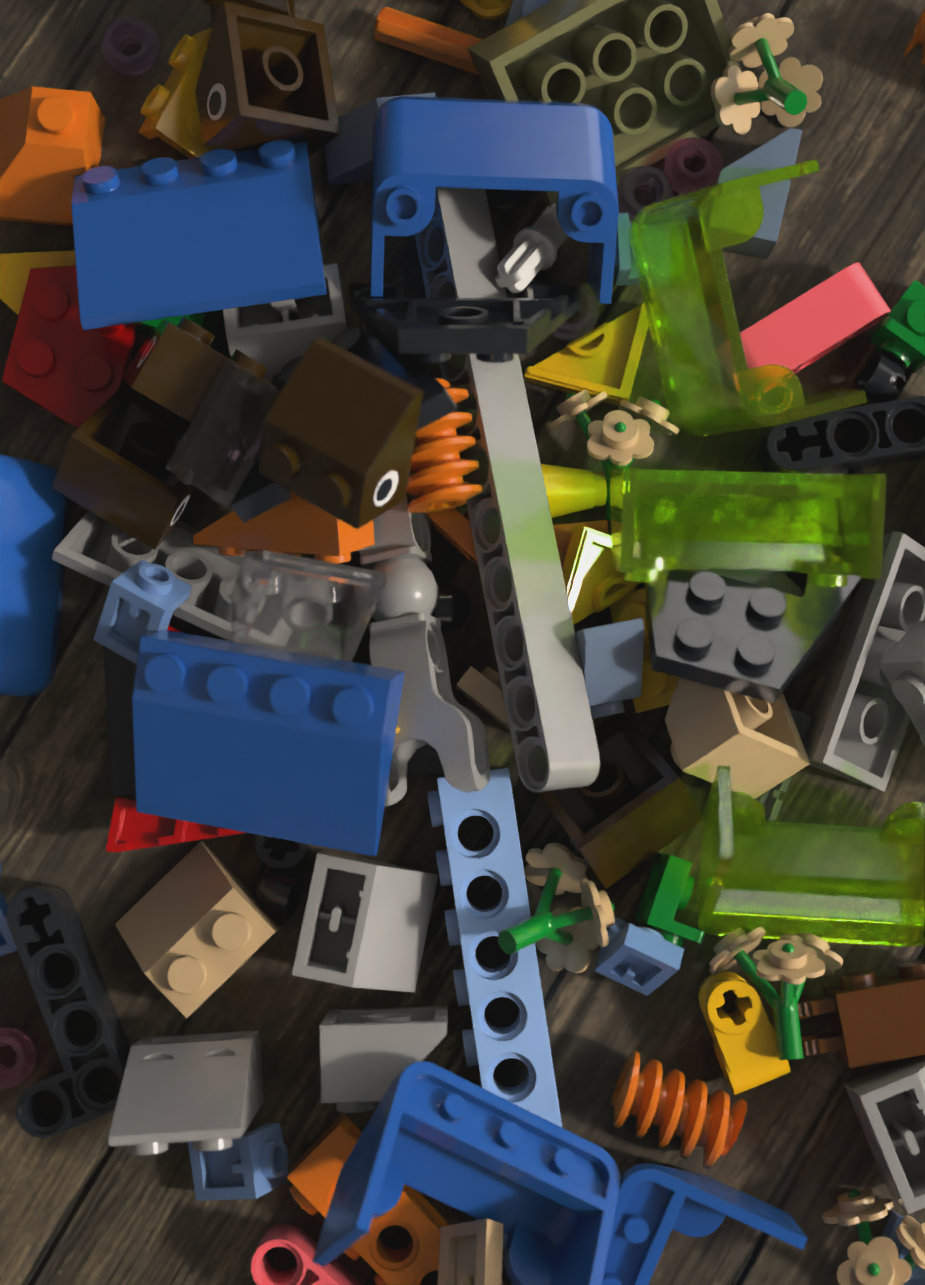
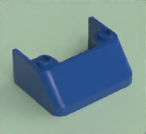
M412 96L394 97L379 107L373 121L369 263L371 296L383 297L385 236H411L422 231L430 223L434 214L436 187L557 192L556 214L561 228L574 240L590 242L587 283L599 303L611 304L619 207L613 130L608 118L598 108L585 103Z
M0 454V695L32 697L42 693L50 686L56 671L65 566L52 560L54 549L69 532L71 499L52 488L58 472L55 468L43 463Z
M416 1062L404 1069L390 1084L340 1171L312 1262L325 1267L367 1234L372 1218L386 1214L398 1203L405 1184L477 1220L490 1219L504 1224L503 1232L509 1234L504 1252V1266L507 1276L513 1285H602L620 1189L619 1170L610 1154L600 1146L433 1063Z
M649 1163L638 1164L628 1169L620 1178L619 1195L602 1285H648L672 1229L686 1236L703 1237L714 1232L723 1222L725 1215L803 1250L808 1238L788 1212L707 1175Z

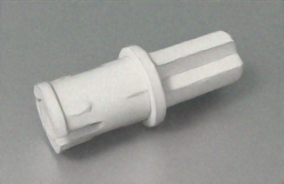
M557 203L552 204L551 208L547 206L531 227H525L516 234L514 247L497 265L499 273L495 280L500 288L507 287L512 294L520 293L540 270H546L554 264L557 258V250L569 237L558 222L556 214Z

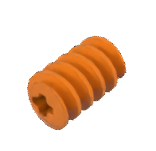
M436 378L445 387L455 404L468 398V390L450 387L449 382ZM453 411L416 431L409 471L413 475L408 477L406 493L419 498L407 505V512L431 513L449 510L464 505L467 499L482 493V485L463 482L464 475L479 468L478 461L462 459L459 452L475 445V437L457 435L456 428L472 421L471 413Z
M633 1050L623 1065L612 1094L611 1105L614 1107L613 1126L620 1128L630 1115L637 1117L636 1137L642 1139L649 1129L655 1125L659 1127L658 1147L662 1149L677 1135L681 1137L680 1157L687 1159L697 1146H701L704 1148L702 1166L709 1170L720 1156H726L733 1147L747 1113V1102L740 1099L730 1107L729 1094L722 1089L714 1091L707 1098V1084L700 1079L693 1080L685 1088V1075L678 1069L671 1070L662 1080V1063L656 1059L648 1061L640 1070V1054L638 1051Z

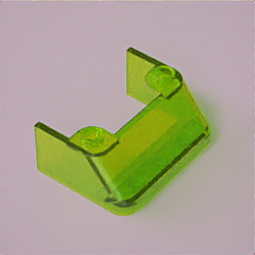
M817 159L723 182L652 203L641 209L631 222L629 229L630 244L667 408L670 412L669 416L673 424L684 433L700 437L775 426L867 403L865 390L837 388L804 397L798 377L790 369L782 365L766 364L747 368L722 248L743 243L752 238L759 230L764 215L760 189L798 180L818 172Z
M611 469L610 480L612 568L619 572H625V581L661 582L662 570H674V568L795 571L810 574L809 585L846 587L848 575L867 579H881L886 474H809Z
M718 765L704 809L698 889L699 928L706 933L723 936L739 928H742L747 935L752 930L762 926L766 931V934L762 937L764 939H779L780 935L785 933L793 935L797 933H810L822 938L826 942L901 947L924 945L925 803L909 802L896 808L895 812L885 818L881 827L765 821L764 806L746 793L731 792L730 766Z

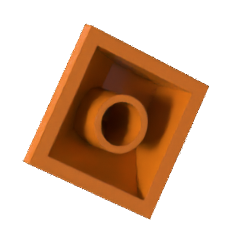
M32 86L0 99V220L73 227L71 203L74 177L76 175H83L92 168L99 167L105 117L91 92Z

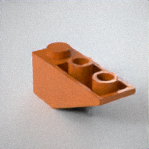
M293 492L292 498L245 523L233 510L193 535L194 545L218 546V553L223 556L246 555L253 553L254 549L265 550L267 559L287 560L302 556V553L314 554L315 562L319 564L348 562L351 560V552L375 544L373 520L357 530Z

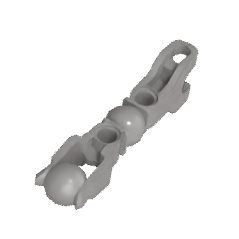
M407 493L405 500L373 520L375 544L359 550L361 556L360 565L370 569V572L364 579L362 598L368 613L377 621L368 624L371 634V665L405 671L397 721L400 731L395 734L385 806L393 805L404 797L407 792L408 762L417 749L427 744L437 750L445 779L452 787L466 793L480 791L485 788L490 780V761L485 725L471 710L461 706L453 696L446 646L440 628L441 621L439 618L431 616L437 606L439 587L432 571L426 566L427 563L432 562L429 518L426 515L427 513L407 512V505L419 498L410 496Z

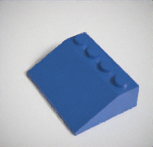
M277 140L264 144L260 149L233 152L229 149H215L203 154L199 158L175 161L172 158L161 157L149 160L142 166L117 170L111 166H99L86 171L83 175H76L74 177L71 206L79 311L83 330L326 294L318 204L307 142L293 144L289 141Z
M169 630L141 636L132 697L137 812L376 856L378 853L405 671Z

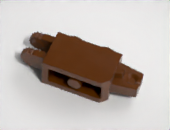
M925 960L899 964V974L876 978L874 970L845 973L839 975L840 985L823 987L825 994L800 998L798 1001L799 1019L828 1013L832 1030L817 1034L801 1035L803 1055L808 1056L836 1051L837 1059L849 1068L925 1055Z

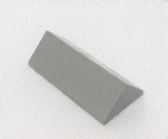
M88 510L54 549L52 560L108 587H110L114 579L140 560L161 565L169 569L176 578L192 587L188 600L173 611V617L223 640L285 651L289 650L318 586V583L253 553L239 556L219 555L218 546L194 545L193 535L201 531V529L181 520L157 549L154 550Z
M892 531L875 541L872 545L866 562L867 569L855 593L811 718L809 731L806 739L803 741V746L811 763L809 764L810 766L882 792L886 790L910 718L902 704L894 696L892 687L878 664L917 621L925 620V547L906 534Z

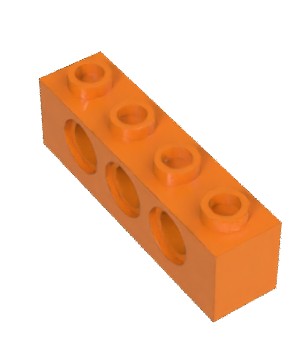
M345 1114L293 1163L287 1179L293 1184L289 1188L291 1195L307 1213L313 1216L319 1211L326 1219L340 1171L362 1134ZM404 1184L398 1203L386 1214L372 1218L368 1233L344 1252L353 1260H357L361 1256L377 1272L374 1276L377 1285H423L421 1281L423 1277L439 1268L440 1230L442 1226L450 1224L419 1191ZM398 1225L405 1228L411 1234L413 1240L406 1248L393 1250L382 1243L379 1236L380 1232L388 1226ZM502 1279V1285H508V1284Z

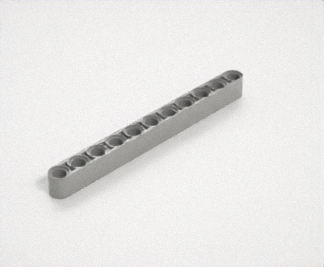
M436 187L433 217L422 231L414 234L426 297L507 298L505 287L500 288L495 280L499 273L497 265L500 263L485 189ZM451 354L449 360L439 362L442 379L449 382L450 387L468 390L469 395L467 399L456 403L457 410L455 411L471 413L472 421L456 428L457 435L475 437V445L459 452L460 458L478 461L479 464L477 470L463 476V482L482 485V493L467 499L466 504L520 779L525 787L532 792L589 786L595 781L599 773V750L519 354H514L513 360L502 363L479 361L476 359V354Z

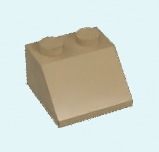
M679 678L665 717V723L672 740L670 746L672 757L678 767L685 773L719 785L724 789L756 799L811 764L783 692L775 703H770Z
M200 841L115 924L144 974L186 1018L203 1005L283 927L270 912L260 906L252 892L203 841Z

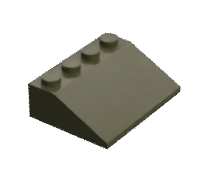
M552 0L467 48L489 100L585 103L598 108L608 118L612 126L617 184L721 126L716 120V110L711 98V85L716 78L723 77L727 66L737 65L740 68L738 61H732L729 57L728 50L732 46V42L717 0ZM539 191L547 206L551 208L552 204L557 203V192Z

